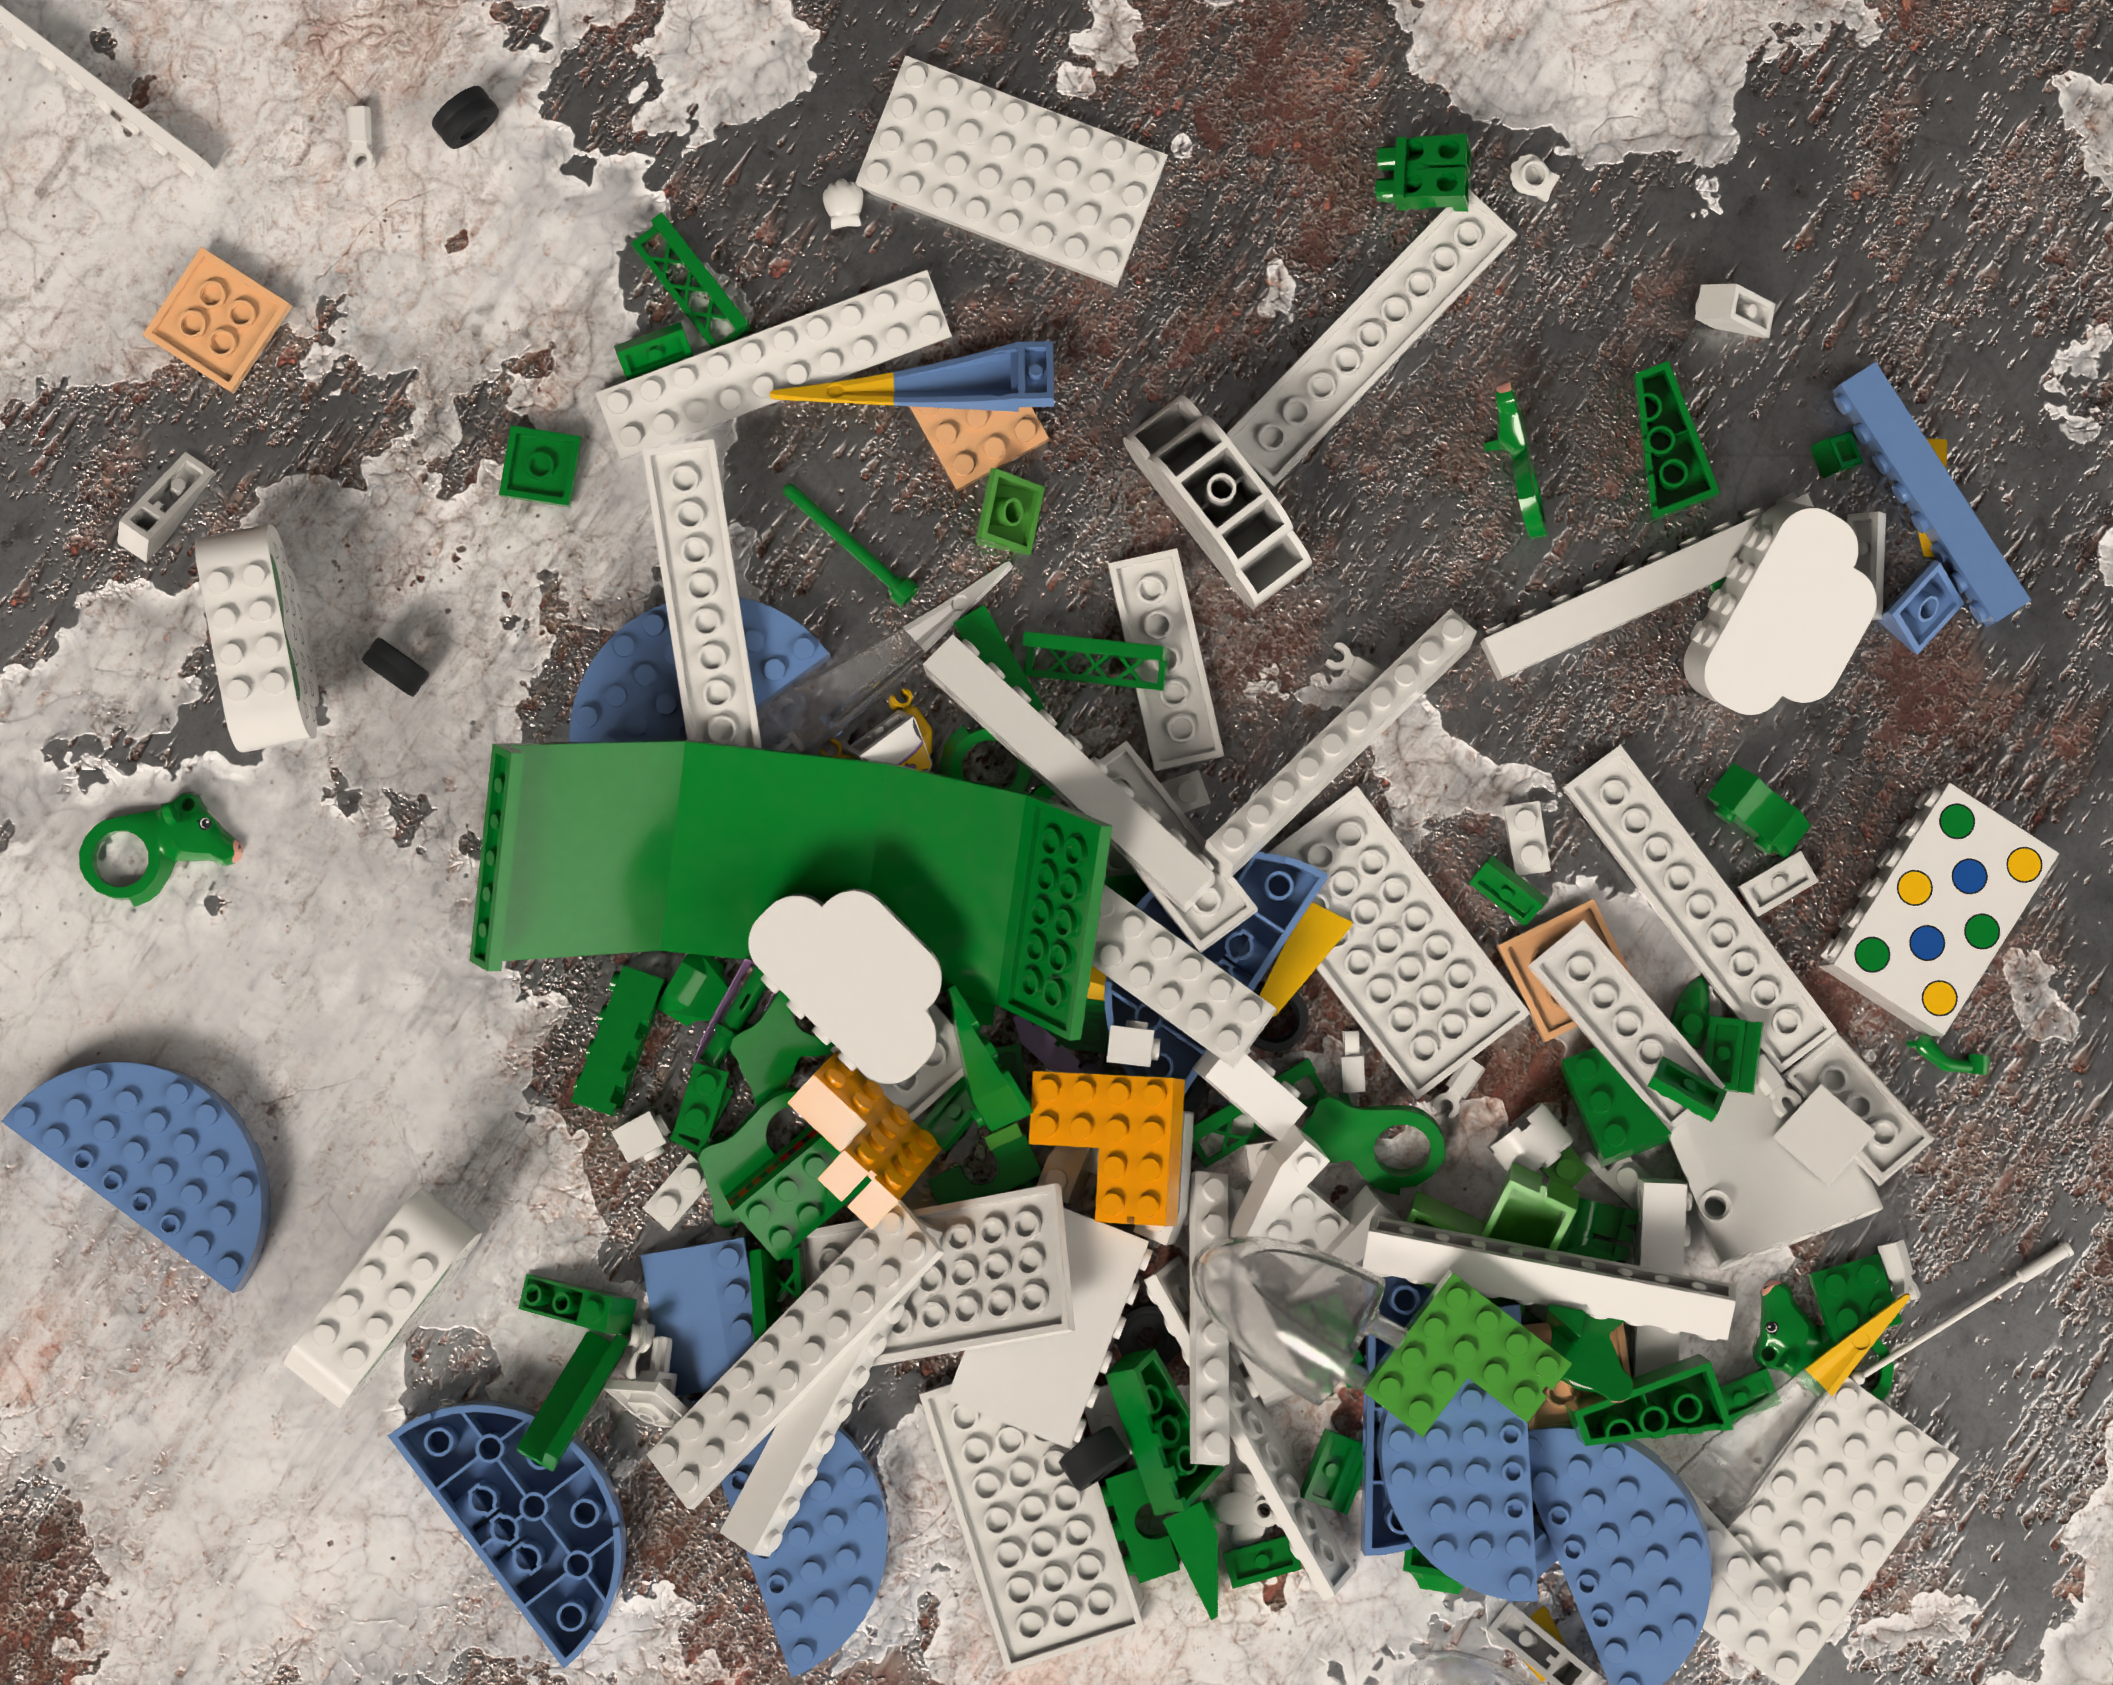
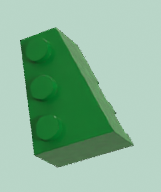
M1596 1047L1562 1060L1559 1070L1601 1168L1669 1141L1672 1133Z

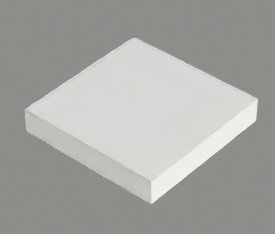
M1820 1084L1776 1132L1773 1138L1823 1183L1829 1186L1877 1132Z

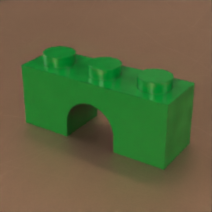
M1024 1134L992 1150L998 1162V1173L989 1183L976 1184L971 1182L964 1174L961 1165L928 1179L927 1182L937 1204L943 1205L1001 1194L1016 1186L1019 1190L1037 1185V1177L1041 1175L1042 1170L1026 1135Z
M1137 1464L1105 1476L1106 1485L1100 1486L1106 1507L1113 1505L1118 1518L1111 1521L1118 1542L1125 1540L1129 1554L1123 1555L1129 1577L1136 1575L1140 1584L1179 1571L1180 1566L1168 1532L1164 1531L1159 1534L1149 1535L1140 1531L1135 1524V1516L1138 1510L1145 1504L1150 1503Z

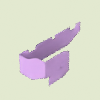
M744 959L701 1039L694 1060L699 1061L700 1055L703 1054L702 1050L706 1043L710 1041L715 1031L713 1029L714 1026L723 1017L722 1014L726 1011L737 991L742 976L746 974L751 963L755 964L753 961ZM775 993L772 994V996H771L769 1002L767 1003V1005H766V1007H765V1010H766V1008L768 1007V1005L770 1004L771 1000L773 999Z
M1018 1015L1013 1018L1021 1043L1052 1072L1107 1075L1093 1063L1086 1062L1079 1068L1078 1066L1081 1062L1063 1045L1057 1047L1054 1044L1057 1040L1043 1027L1037 1024L1033 1026L1026 1019Z

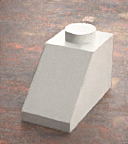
M1703 284L1700 286L1699 298L1696 302L1695 319L1714 329L1769 338L1775 303L1738 284Z

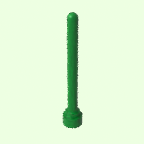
M788 483L783 487V494L889 587L887 591L891 594L890 599L899 607H904L915 596L920 586L911 578L905 579L902 575L896 576L794 484Z

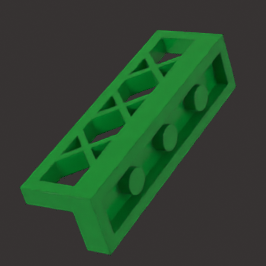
M661 212L651 220L653 227L631 243L633 248L712 349L739 340L751 330L747 320L665 215ZM659 234L666 243L665 258L649 256L643 246ZM671 251L678 258V260L670 259ZM655 263L664 264L663 273ZM669 265L685 267L688 271L686 286L669 282L667 279ZM692 278L699 285V287L691 286ZM677 290L685 291L684 299L680 296ZM690 292L706 294L709 298L708 313L691 310L689 307ZM714 306L717 308L721 315L713 314ZM698 318L707 319L706 328ZM712 320L727 321L734 332L717 343L710 334Z
M1024 631L1022 646L1027 647L1024 674L1028 677L1165 691L1170 649L1165 646ZM1036 649L1050 650L1058 662L1047 671L1034 670ZM1057 651L1069 653L1061 658ZM1077 653L1084 654L1092 664L1081 675L1074 674L1065 663ZM1091 655H1099L1103 657L1096 662ZM1111 657L1119 658L1127 667V670L1117 678H1109L1100 667ZM1126 658L1136 659L1138 661L1131 666L1130 663L1126 660ZM1145 661L1159 662L1157 683L1143 681L1135 669ZM1062 666L1067 673L1054 671ZM1097 670L1102 677L1090 676V674ZM1129 674H1132L1136 680H1127L1124 678H1126Z
M1309 1058L1302 1060L1274 1077L1280 1084L1285 1080L1294 1087L1296 1082L1308 1076L1318 1093L1307 1100L1298 1099L1307 1108L1315 1104L1320 1095L1327 1094ZM1230 1103L1193 1125L1192 1146L1204 1167L1207 1168L1266 1132L1260 1127L1257 1129V1125L1254 1123L1252 1132L1244 1137L1230 1133L1233 1119L1244 1114ZM1227 1124L1225 1132L1216 1130L1221 1126ZM1211 1132L1224 1135L1221 1150L1208 1158L1198 1140ZM1229 1137L1239 1139L1226 1147Z
M801 1248L790 1250L778 1261L767 1250L748 1251L754 1343L784 1314L781 1302L786 1295L790 1293L797 1300L806 1291L804 1250ZM793 1258L794 1271L788 1280L785 1281L779 1275V1261Z

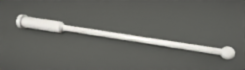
M2065 1240L2060 1241L2056 1247L2017 1270L2016 1276L1864 1371L1853 1372L1850 1379L1859 1386L1862 1385L1866 1377L2019 1282L2026 1283L2064 1258L2074 1255L2071 1246Z

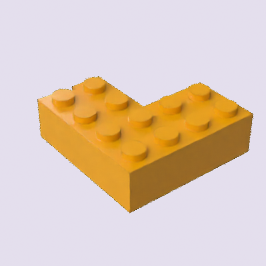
M836 1051L788 1101V1104L840 1152L835 1160L818 1177V1180L841 1202L866 1176L872 1180L847 1206L872 1230L899 1202L942 1148L937 1144L936 1139L930 1132L921 1129L910 1119L908 1112L903 1107L895 1105L888 1099L876 1082L868 1080L857 1068L851 1071L838 1058L839 1052Z
M1033 1071L1031 1109L1033 1113L1030 1114L1029 1144L1099 1148L1095 1222L1177 1226L1185 1080L1163 1077Z

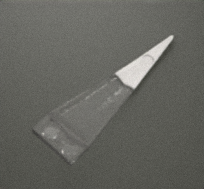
M1011 562L1003 563L966 589L904 627L849 657L791 684L765 705L763 709L801 753H814L833 736L837 739L954 626L955 621L961 619L1012 569L1013 565Z

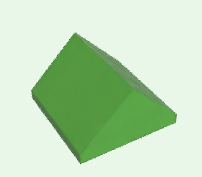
M991 468L976 535L977 545L1031 555L1045 487L997 468Z

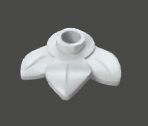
M640 1318L637 1325L632 1324L627 1338L629 1340L628 1345L632 1346V1352L626 1371V1378L631 1381H636L635 1370L641 1353H649L652 1347L655 1325L648 1324L647 1319Z
M1251 1473L1234 1474L1233 1487L1235 1491L1221 1496L1213 1504L1218 1517L1225 1523L1233 1525L1231 1543L1239 1546L1259 1541L1267 1527L1276 1525L1271 1513L1269 1516H1265L1260 1512V1505L1262 1503L1268 1504V1502L1255 1488L1254 1477Z

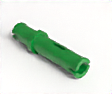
M756 966L752 968V972L735 997L721 1023H716L713 1029L716 1031L703 1054L699 1057L717 1069L720 1068V1064L730 1050L728 1045L732 1036L742 1030L767 988L760 979L764 973ZM748 995H750L748 1001L746 1002L745 1006H744L743 1009L741 1010L742 1005L744 1004V1002H745V1000L747 999Z

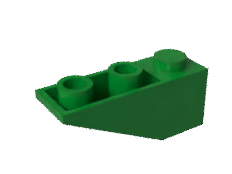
M526 1274L518 1309L602 1333L629 1335L637 1299L604 1290Z

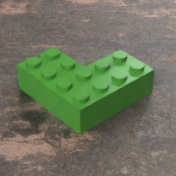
M1512 1162L1483 1220L1416 1191L1402 1221L1556 1251L1577 1211L1579 1191L1550 1178L1547 1184L1542 1182L1543 1175ZM1432 1283L1421 1284L1434 1290V1284ZM1504 1297L1487 1298L1494 1304L1518 1303L1515 1299ZM1520 1304L1521 1317L1527 1305Z
M1448 1270L1360 1386V1389L1423 1437L1467 1378L1528 1423L1548 1397L1542 1393L1544 1388L1548 1387L1553 1390L1572 1363L1468 1283Z

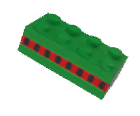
M811 1125L725 1196L732 1211L776 1261L780 1260L872 1181L866 1176L841 1202L818 1180V1177L835 1160L840 1152Z

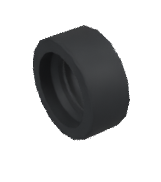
M1264 986L1260 987L1254 992L1257 995H1260ZM1296 992L1288 1001L1294 1009L1296 1018L1291 1032L1285 1037L1275 1040L1265 1038L1259 1034L1253 1042L1254 1046L1260 1050L1278 1052L1288 1050L1300 1042L1307 1031L1309 1022L1307 1005L1300 994Z

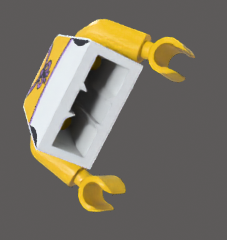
M902 688L900 693L906 703H899L895 696L891 694L888 703L895 713L847 747V755L842 753V746L839 741L830 739L829 742L838 749V753L833 757L886 762L929 771L932 767L930 759L932 752V728L916 706L912 707L910 704L913 698L912 692L909 689ZM820 750L821 755L829 756L824 750Z

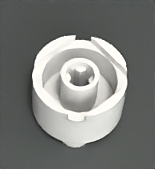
M1541 1102L1532 1106L1513 1121L1512 1125L1505 1132L1502 1131L1497 1135L1487 1148L1507 1172L1512 1162L1536 1172L1541 1166L1546 1169L1561 1156L1560 1152L1565 1150L1574 1139Z

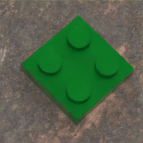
M511 425L499 491L500 497L571 508L582 437Z
M1878 1254L1808 1275L1832 1345L1839 1343L1895 1301ZM1900 1313L1896 1315L1887 1328L1903 1323Z

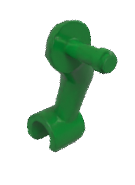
M1926 1034L1919 1036L1917 1041L1909 1039L1906 1042L1908 1048H1916L1920 1055L1943 1071L1988 1075L1990 1056L1968 1054V1060L1954 1059L1947 1056L1939 1045Z

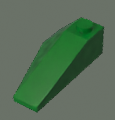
M952 983L947 985L945 989L969 1099L973 1104V1107L968 1110L979 1128L985 1125L992 1132L1032 1114L1031 1107L1012 1075L1004 1066H1000L998 1062L1000 1059L992 1043L985 1035L981 1034L979 1030L981 1027L956 985Z

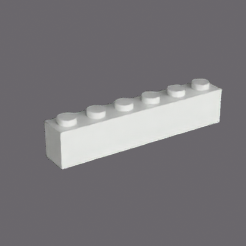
M1637 1177L1636 1211L1639 1212L1635 1228L1633 1265L1689 1276L1688 1261L1684 1260V1246L1690 1245V1226L1685 1224L1686 1211H1690L1692 1208V1192L1690 1189H1687V1184L1681 1179ZM1630 1325L1629 1365L1631 1379L1678 1362L1679 1354H1684V1332L1669 1333L1661 1327Z

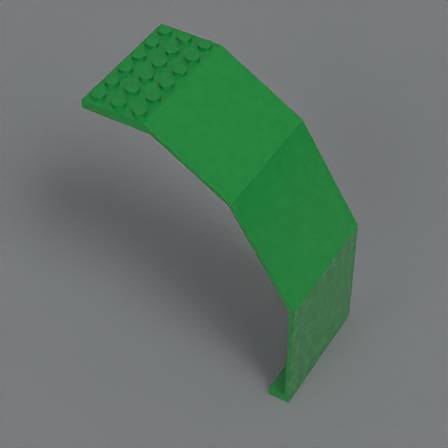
M692 740L492 744L469 961L487 972L501 971L502 961L648 951H668L752 960L748 945L751 928L755 921L782 897L798 893L807 894L825 904L831 897L841 891L863 889L878 896L933 951L938 958L942 970L940 991L946 992L945 987L952 983L956 985L963 997L996 1004L1069 1041L1081 1040L1102 893L1106 878L1112 825L1045 797L886 762Z

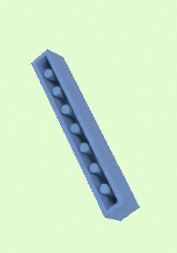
M1874 362L1838 385L1833 390L1835 394L1834 402L1842 414H1848L1855 425L1853 431L1862 444H1867L1874 454L1872 460L1876 468L1882 474H1887L1893 483L1892 491L1900 503H1906L1912 512L1911 520L1915 528L1920 533L1927 535L1932 543L1930 549L1934 557L1940 563H1945L1951 572L1950 580L1958 592H1964L1970 601L1969 609L1973 617L1979 623L1983 622L1988 627L2031 601L2029 595L1877 362Z

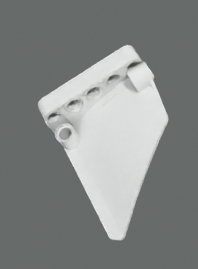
M1694 1049L1704 1061L1705 1051ZM1757 1084L1755 1095L1727 1092L1720 1110L1712 1122L1694 1113L1691 1114L1671 1131L1672 1134L1669 1139L1698 1206V1217L1706 1229L1705 1240L1719 1271L1862 1219L1883 1209L1869 1174L1855 1159L1827 1186L1780 1145L1773 1136L1803 1102L1795 1108L1789 1100L1783 1099L1782 1104L1788 1112L1780 1118L1772 1109V1099L1769 1096L1766 1097ZM1711 1200L1719 1201L1723 1205L1725 1212L1720 1216H1711L1705 1210L1704 1205Z

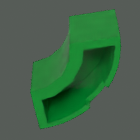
M1732 763L1707 796L1716 806L1714 813L1728 824L1734 822L1755 838L1753 844L1767 855L1775 852L1786 859L1811 826L1798 808L1777 795L1759 777Z

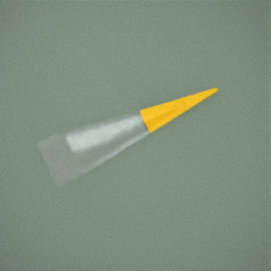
M1904 1293L1733 1421L1732 1426L1734 1430L1720 1431L1702 1444V1448L1677 1470L1678 1476L1730 1526L1757 1500L1833 1395L1908 1302L1910 1294Z

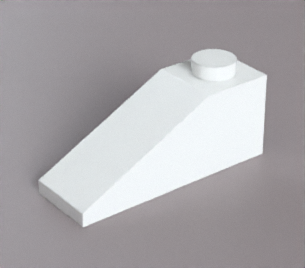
M184 452L119 520L117 543L147 563L171 537L214 476V470L187 452Z
M1512 1603L1506 1605L1488 1628L1491 1634L1552 1685H1597L1602 1678L1598 1672Z

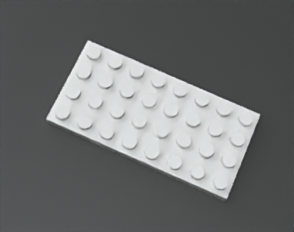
M905 55L855 185L864 192L1111 286L1118 287L1168 155Z
M1358 786L1354 787L1268 852L1269 854H1277L1300 860L1329 875L1312 902L1350 920L1352 927L1316 969L1415 1100H1418L1531 1014Z
M1053 1183L911 1210L913 1215L943 1232L939 1240V1246L945 1254L922 1276L919 1286L911 1292L904 1305L903 1316L892 1327L887 1337V1345L884 1351L876 1357L872 1366L1075 1332L1061 1185ZM862 1220L817 1228L795 1246V1248L804 1250L806 1290L868 1227Z
M1847 1377L1833 1397L1825 1390L1726 1525L1728 1531L1784 1592L1788 1599L1761 1622L1713 1568L1712 1591L1702 1629L1779 1685H1795L1960 1458Z
M952 1383L919 1393L1006 1673L1143 1629L1144 1624L1099 1482L1078 1491L1059 1465V1460L1062 1456L1085 1439L1084 1435L1082 1434L1079 1443L1072 1441L1070 1448H1066L946 1400Z

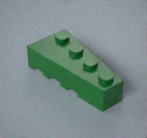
M1669 360L1635 373L1633 385L1650 522L1653 523L1718 498L1720 490Z
M623 965L621 972L617 970L614 972L609 986V991L613 993L608 1005L604 1004L599 1013L597 1024L600 1027L595 1039L592 1038L585 1054L587 1060L583 1071L578 1074L574 1084L572 1103L610 1116L621 1114L657 1012L656 1008L668 980Z
M1155 1348L1125 1354L1105 1376L1154 1515L1185 1512L1225 1469L1220 1465L1190 1464V1408Z
M1700 1354L1632 1378L1633 1391L1631 1397L1623 1402L1612 1403L1604 1396L1594 1392L1564 1403L1572 1428L1575 1430L1578 1440L1585 1446L1628 1442L1640 1438H1665L1668 1435L1686 1433L1688 1435L1701 1434L1704 1431L1734 1430L1711 1361Z

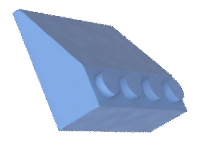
M747 1235L640 1255L652 1324L655 1325L654 1335L655 1337H669L673 1341L669 1373L677 1374L675 1396L709 1391L754 1344L748 1255L750 1250Z

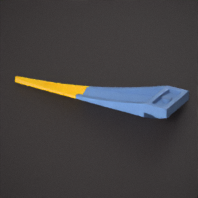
M1053 341L1015 342L956 359L891 373L831 383L776 389L770 392V398L774 400L1019 412V407H1054Z

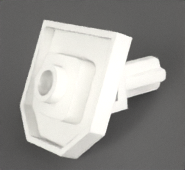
M656 1336L653 1339L649 1371L641 1370L636 1381L608 1379L603 1389L643 1422L658 1427L673 1428L690 1409L675 1397L677 1374L669 1373L673 1341L672 1338Z

